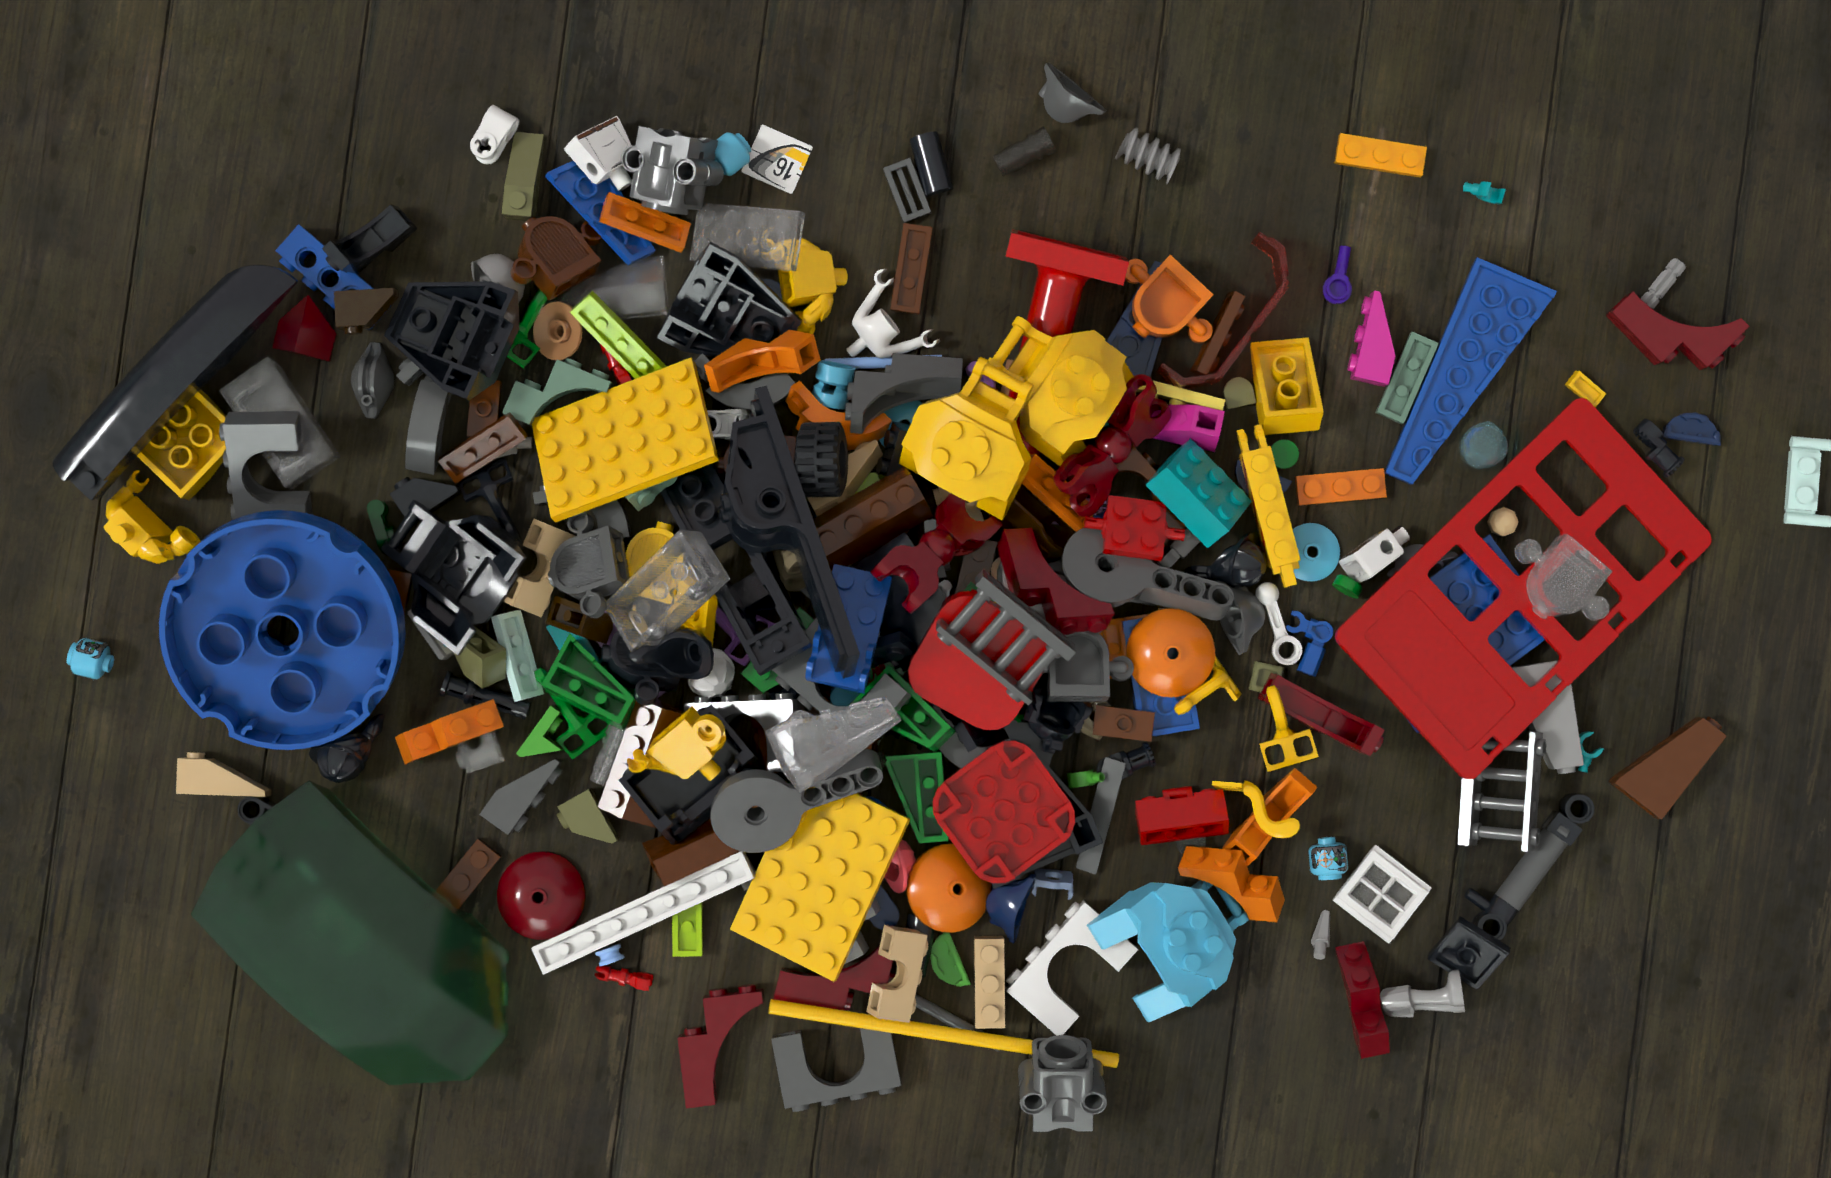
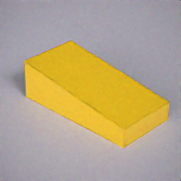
M1575 371L1565 383L1567 388L1580 398L1587 399L1595 408L1606 395L1603 390L1581 371Z

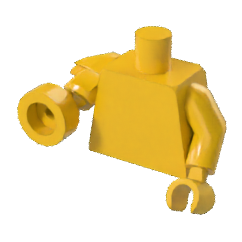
M804 238L783 240L779 244H776L771 239L764 240L762 247L764 249L772 248L773 250L768 253H762L763 259L766 261L777 259L782 300L789 307L809 304L804 311L795 312L802 319L797 331L814 334L815 323L819 319L822 322L831 311L834 301L833 294L836 293L837 289L836 286H844L847 283L848 274L846 269L834 268L832 255L828 251L820 250L818 246Z
M134 471L126 482L127 487L123 486L107 502L106 518L109 521L104 525V530L115 543L121 545L131 556H139L141 559L156 564L166 562L167 560H175L174 556L180 557L188 554L201 542L199 537L185 526H178L172 531L137 496L133 495V493H140L149 482V478L144 483L138 482L135 477L140 471Z
M691 706L653 739L646 751L648 754L644 755L641 749L634 750V759H627L629 770L633 773L642 772L645 768L659 770L679 776L682 779H688L698 770L711 781L722 770L712 758L717 751L722 749L726 742L725 727L718 717L710 714L700 716L695 708Z

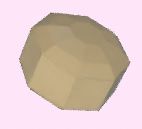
M1505 507L1492 511L1487 521L1491 532L1501 537L1514 533L1519 522L1515 511Z

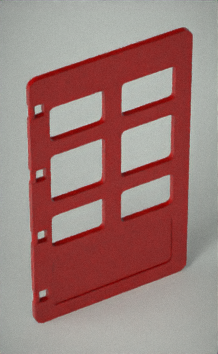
M1578 398L1573 400L1362 604L1337 629L1335 639L1338 645L1457 774L1464 779H1474L1710 546L1711 534L1587 399ZM1562 441L1567 442L1606 485V491L1581 516L1575 515L1536 472V466ZM1515 486H1519L1560 531V536L1519 576L1510 570L1475 531V525ZM1621 506H1625L1665 549V556L1639 581L1629 574L1595 535L1596 530ZM1455 545L1459 546L1499 590V596L1472 622L1463 616L1428 577V571ZM1575 551H1579L1619 595V601L1579 641L1575 640L1535 596L1536 589ZM1680 551L1685 556V559L1675 568L1670 560ZM1515 610L1523 615L1559 655L1558 662L1532 687L1522 680L1488 642L1489 635ZM1619 613L1624 620L1613 629L1608 622ZM1556 674L1561 682L1550 691L1545 684ZM1493 737L1498 742V745L1487 754L1481 747Z

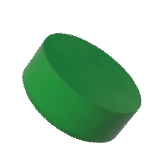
M1283 439L1271 446L1276 468L1288 469L1297 462L1299 451L1292 441Z
M1342 574L1337 575L1332 583L1335 589L1356 599L1359 598L1363 590L1360 583Z

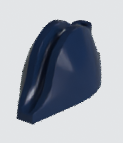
M1030 874L1024 879L1012 881L996 889L993 888L987 897L986 908L991 917L990 924L1001 927L1005 931L1008 940L1013 944L1018 936L1027 899L1036 877L1035 874Z

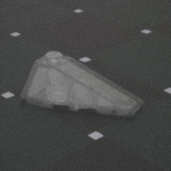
M664 256L646 257L629 266L624 262L586 279L551 299L550 303L564 302L574 307L593 290L620 319L667 315L668 301Z

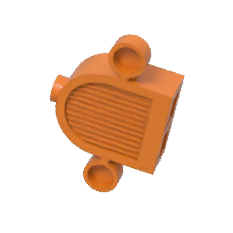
M1171 255L1165 259L1152 275L1147 273V266L1142 260H1130L1125 279L1132 284H1142L1135 294L1132 303V314L1136 322L1132 328L1143 338H1146L1148 335L1164 338L1178 333L1187 325L1189 327L1188 336L1193 342H1206L1212 335V326L1207 320L1197 319L1195 315L1214 294Z

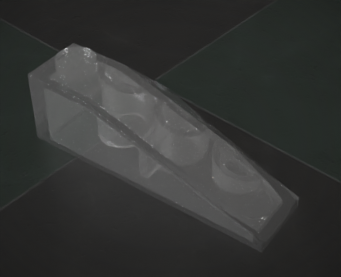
M881 697L850 704L847 709L830 712V709L821 710L820 715L802 718V715L791 717L766 730V736L783 773L800 793L832 775L899 723L901 717L888 699Z

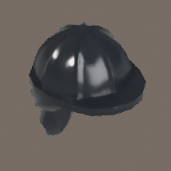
M1248 532L1237 544L1226 548L1211 566L1193 565L1188 567L1185 573L1212 581L1225 582L1229 586L1237 588L1252 586L1266 574V568L1268 567L1267 556L1261 548L1258 534Z
M691 628L671 632L658 645H642L637 650L628 653V657L637 665L645 666L657 663L668 674L679 678L702 679L709 676L714 664L712 642L703 633Z
M378 714L368 722L364 731L359 734H346L328 743L311 747L309 756L318 764L320 774L335 783L355 779L365 768V763L370 756L371 744L382 732L385 715Z

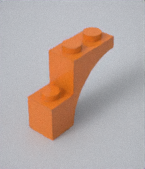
M788 330L770 343L744 338L704 364L711 391L720 393L737 383L758 376L775 373L802 374L821 361L814 334Z
M492 699L441 717L429 724L403 732L395 736L404 764L498 730L504 726L495 701Z
M1294 768L1263 796L1268 817L1275 822L1288 819L1315 792L1317 786ZM1253 811L1233 831L1222 849L1242 850L1248 866L1259 856L1272 836L1261 829Z
M1186 846L1178 867L1180 876L1196 878L1222 889L1242 906L1249 920L1278 921L1285 901L1278 876L1249 874L1242 850Z

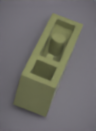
M515 132L502 205V215L506 219L527 221L532 217H536L544 134Z

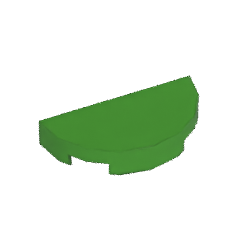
M943 932L937 937L931 949L930 959L934 972L939 979L948 984L959 987L971 985L950 933Z

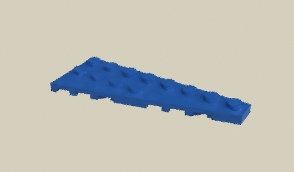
M1475 258L1384 474L1410 485L1415 482L1443 442L1450 436L1471 405L1481 395L1515 347L1524 338V335L1555 297L1557 291L1483 259Z

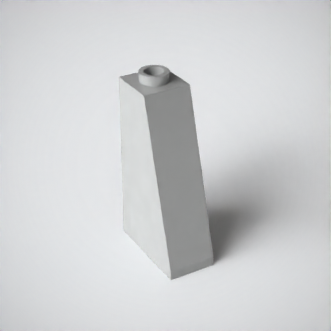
M1558 660L1511 668L1528 686L1532 687ZM1555 674L1545 686L1552 691L1561 680ZM1570 684L1528 726L1531 732L1543 733V739H1546L1547 744L1546 754L1543 759L1548 769H1557L1558 774L1576 772L1575 766L1584 765L1572 686Z

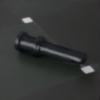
M451 671L447 672L440 691V696L445 697L449 695L463 700V703L467 705L472 704V702L481 704L494 699L498 711L524 720L531 706L530 701L521 700L514 702L513 696L488 688H481L471 680L453 676Z

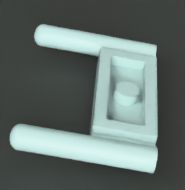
M1791 436L1789 441L1790 451L1788 454L1784 523L1831 527V516L1815 514L1819 492L1820 450L1831 451V439Z

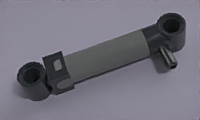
M1569 793L1561 798L1559 812L1552 811L1541 826L1543 829L1540 832V843L1538 846H1535V851L1525 852L1490 901L1472 888L1466 891L1465 898L1482 910V912H1479L1474 917L1472 924L1483 930L1484 922L1493 919L1496 927L1490 935L1499 941L1505 936L1509 924L1567 845L1571 846L1583 829L1577 826L1576 823L1582 824L1592 818L1594 804L1589 797L1583 794ZM1579 800L1582 804V811L1579 815L1573 816L1570 807L1574 801Z

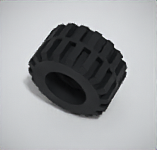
M804 422L800 426L796 439L795 464L805 497H840L845 490L848 474V449L845 431L840 422Z

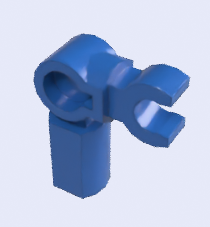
M1292 611L1291 616L1297 617L1300 624L1295 628L1286 625V630L1292 634L1303 632L1305 633L1304 637L1312 639L1311 643L1306 644L1297 671L1316 677L1326 651L1323 645L1332 638L1333 628L1326 621H1318L1313 618L1309 621L1305 619L1301 612Z

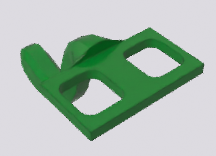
M540 289L520 321L518 333L507 355L510 360L522 368L540 351L537 345L528 340V333L548 300ZM518 344H524L532 350L533 353L526 360H522L513 354L512 350Z
M539 667L534 671V675L542 685L548 672L544 668ZM550 694L566 719L569 729L556 738V741L572 760L615 729L613 725L607 723V727L599 733H592L587 725L596 718L591 714L586 717L580 716L575 712L571 704ZM573 734H578L584 741L583 744L574 751H569L563 742Z

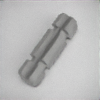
M1677 258L1672 259L1665 267L1667 270L1660 273L1649 287V292H1645L1641 297V300L1650 308H1655L1659 303V298H1663L1677 280L1676 277L1680 276L1686 269L1685 264Z

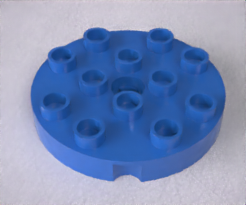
M284 510L263 511L239 517L218 527L186 555L187 558L184 560L179 571L169 580L163 596L159 617V639L162 656L172 682L187 704L202 719L206 717L220 719L227 726L229 737L243 743L268 749L295 750L319 746L333 741L360 725L372 713L376 705L387 693L399 670L405 645V618L400 595L391 575L378 556L361 539L340 525L312 514ZM277 615L285 616L291 619L298 627V638L290 646L282 645L277 639L269 636L267 625L273 617Z

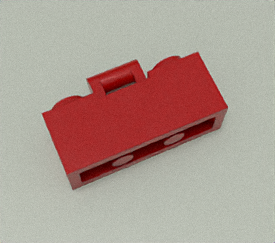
M1191 786L1162 790L1163 797L1148 796L1135 801V815L1141 845L1228 834L1229 818L1223 789H1204L1194 793L1193 796Z

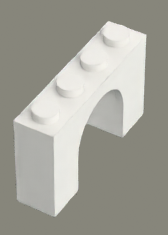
M1084 900L1080 904L1074 902L1064 914L1067 919L1059 927L1055 924L1045 935L1047 942L1041 948L1038 946L1034 947L1027 955L1025 960L1028 963L1021 971L1016 968L1006 979V982L1009 984L1006 987V991L1056 1036L1063 1035L1078 1019L1079 1014L1058 996L1048 983L1047 971L1052 957L1064 947L1083 945L1096 951L1119 972L1138 950L1128 939L1107 949H1101L1087 927V924L1100 914Z

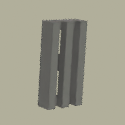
M911 158L883 168L903 223H908L911 220L931 214ZM906 166L923 208L919 211L902 171V168ZM895 170L912 211L908 215L891 174Z

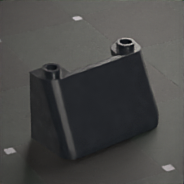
M903 532L849 567L870 572L895 546L907 545L914 547L907 534ZM889 575L892 577V583L880 632L884 636L901 631L916 644L917 649L946 597L938 585L936 592L910 614L902 606V603L909 594L907 583L897 575ZM911 656L905 657L900 661H891V664L895 669L900 667L904 672L909 668Z
M712 704L707 708L699 709L697 712L700 716L710 714L718 717L725 727L726 742L722 749L717 751L712 758L722 768L714 779L709 781L698 770L688 779H682L676 775L646 768L642 772L633 773L628 767L624 771L623 777L618 780L659 832L672 845L684 841L711 819L712 802L726 780L746 770H764L755 755Z

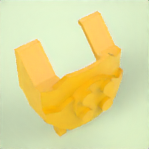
M1017 316L1012 323L1013 328L994 357H989L988 364L1023 383L1027 381L1034 385L1020 414V431L1026 438L1025 441L1061 466L1068 456L1084 451L1086 445L1082 440L1097 436L1127 390L1126 383L1134 375L1125 363L1127 357L1106 342V338L1095 330L1051 337L1033 328L1024 318ZM1023 334L1028 339L1007 370L1003 363Z
M980 356L961 392L930 400L918 406L912 418L913 421L901 443L903 448L899 464L970 503L978 500L976 507L1003 520L1029 470L1032 459L1022 441L1016 420L1020 416L1034 385L1027 381L1023 383L988 364L989 360ZM985 375L1018 393L1016 400L980 381L982 376Z

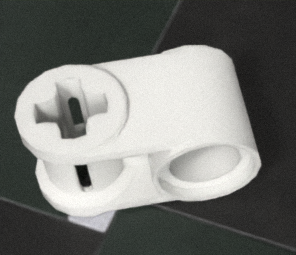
M491 105L470 142V149L476 159L486 165L496 162L508 141L515 134L520 120L499 107ZM489 145L491 147L490 151L484 150L482 152L480 150L481 146L487 147Z
M707 410L708 417L715 419L717 422L715 430L712 431L714 439L730 440L732 423L736 422L737 418H739V421L748 419L751 410Z

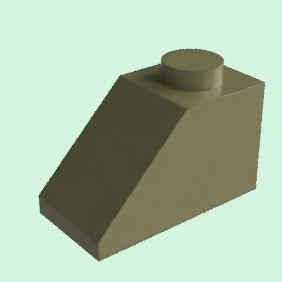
M474 626L476 633L461 655L455 653L454 655L463 674L479 687L485 688L506 678V649Z
M592 788L557 806L560 810L557 813V817L564 829L570 828L572 833L611 844L620 839L605 811L598 808L599 800Z

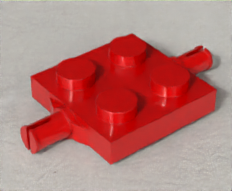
M1109 495L1106 500V512L1103 518L1085 516L1084 529L1101 530L1103 537L1102 554L1161 561L1166 539L1184 541L1185 529L1168 527L1166 506L1158 501Z

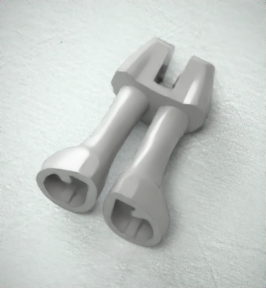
M1459 970L1449 972L1447 984L1441 989L1416 990L1411 989L1410 985L1385 988L1380 993L1382 1010L1390 1017H1414V1011L1465 1012Z

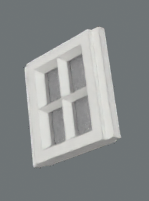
M1374 845L1332 901L1389 944L1427 896L1431 887L1377 845Z

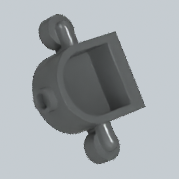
M582 512L568 518L567 526L577 536L566 540L556 549L551 559L548 579L552 587H557L564 593L581 600L580 609L583 614L591 618H599L605 613L607 608L605 596L631 588L623 534L609 525L592 531L594 526L592 516Z
M1084 631L1065 635L1075 644L1076 653L1069 661L1062 656L1055 658L1043 671V673H1047V702H1107L1110 697V676L1119 682L1129 679L1134 671L1132 661L1125 656H1118L1109 661L1108 646L1098 632Z

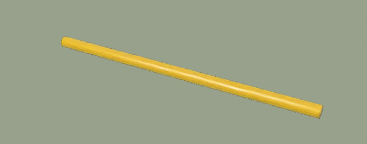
M771 999L768 1014L1032 1055L1033 1040L915 1021L907 1023L878 1019L870 1014ZM1092 1049L1093 1058L1099 1060L1103 1066L1117 1068L1119 1062L1118 1053Z

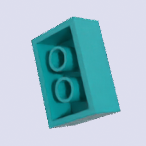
M1191 438L1168 457L1146 484L1159 500L1207 548L1230 531L1252 502L1245 492Z

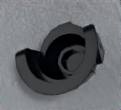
M1039 679L1032 691V702L1029 706L1027 704L1025 706L1023 720L1028 721L1030 729L1040 739L1044 740L1043 752L1054 754L1055 750L1062 751L1064 740L1068 739L1074 732L1080 733L1084 720L1089 718L1093 707L1090 702H1047V679Z

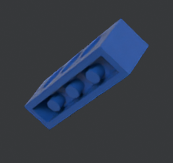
M299 224L275 250L282 256L279 262L292 273L295 269L302 273L304 277L301 281L314 292L319 288L325 293L326 296L323 300L333 309H335L334 291L374 289L356 273H346L333 269L325 259L328 255L322 249L324 245ZM309 254H315L317 258L315 265L311 268H306L304 266V259ZM337 273L339 277L338 283L333 287H327L326 278L328 275Z

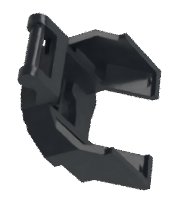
M412 500L408 506L409 512L390 540L385 541L380 549L400 566L412 573L414 594L411 612L414 616L413 620L455 654L461 655L476 633L473 625L487 623L519 577L518 569L525 561L526 556L518 546L520 541L504 530L490 516L473 515L446 522L432 514L420 502ZM418 518L422 519L423 521L401 552L399 546Z

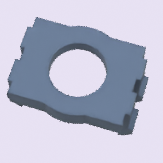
M1038 868L1035 870L1036 877L1032 885V893L1035 897L1037 887L1068 890V900L1073 897V873L1056 869ZM1047 877L1059 878V880H1052Z

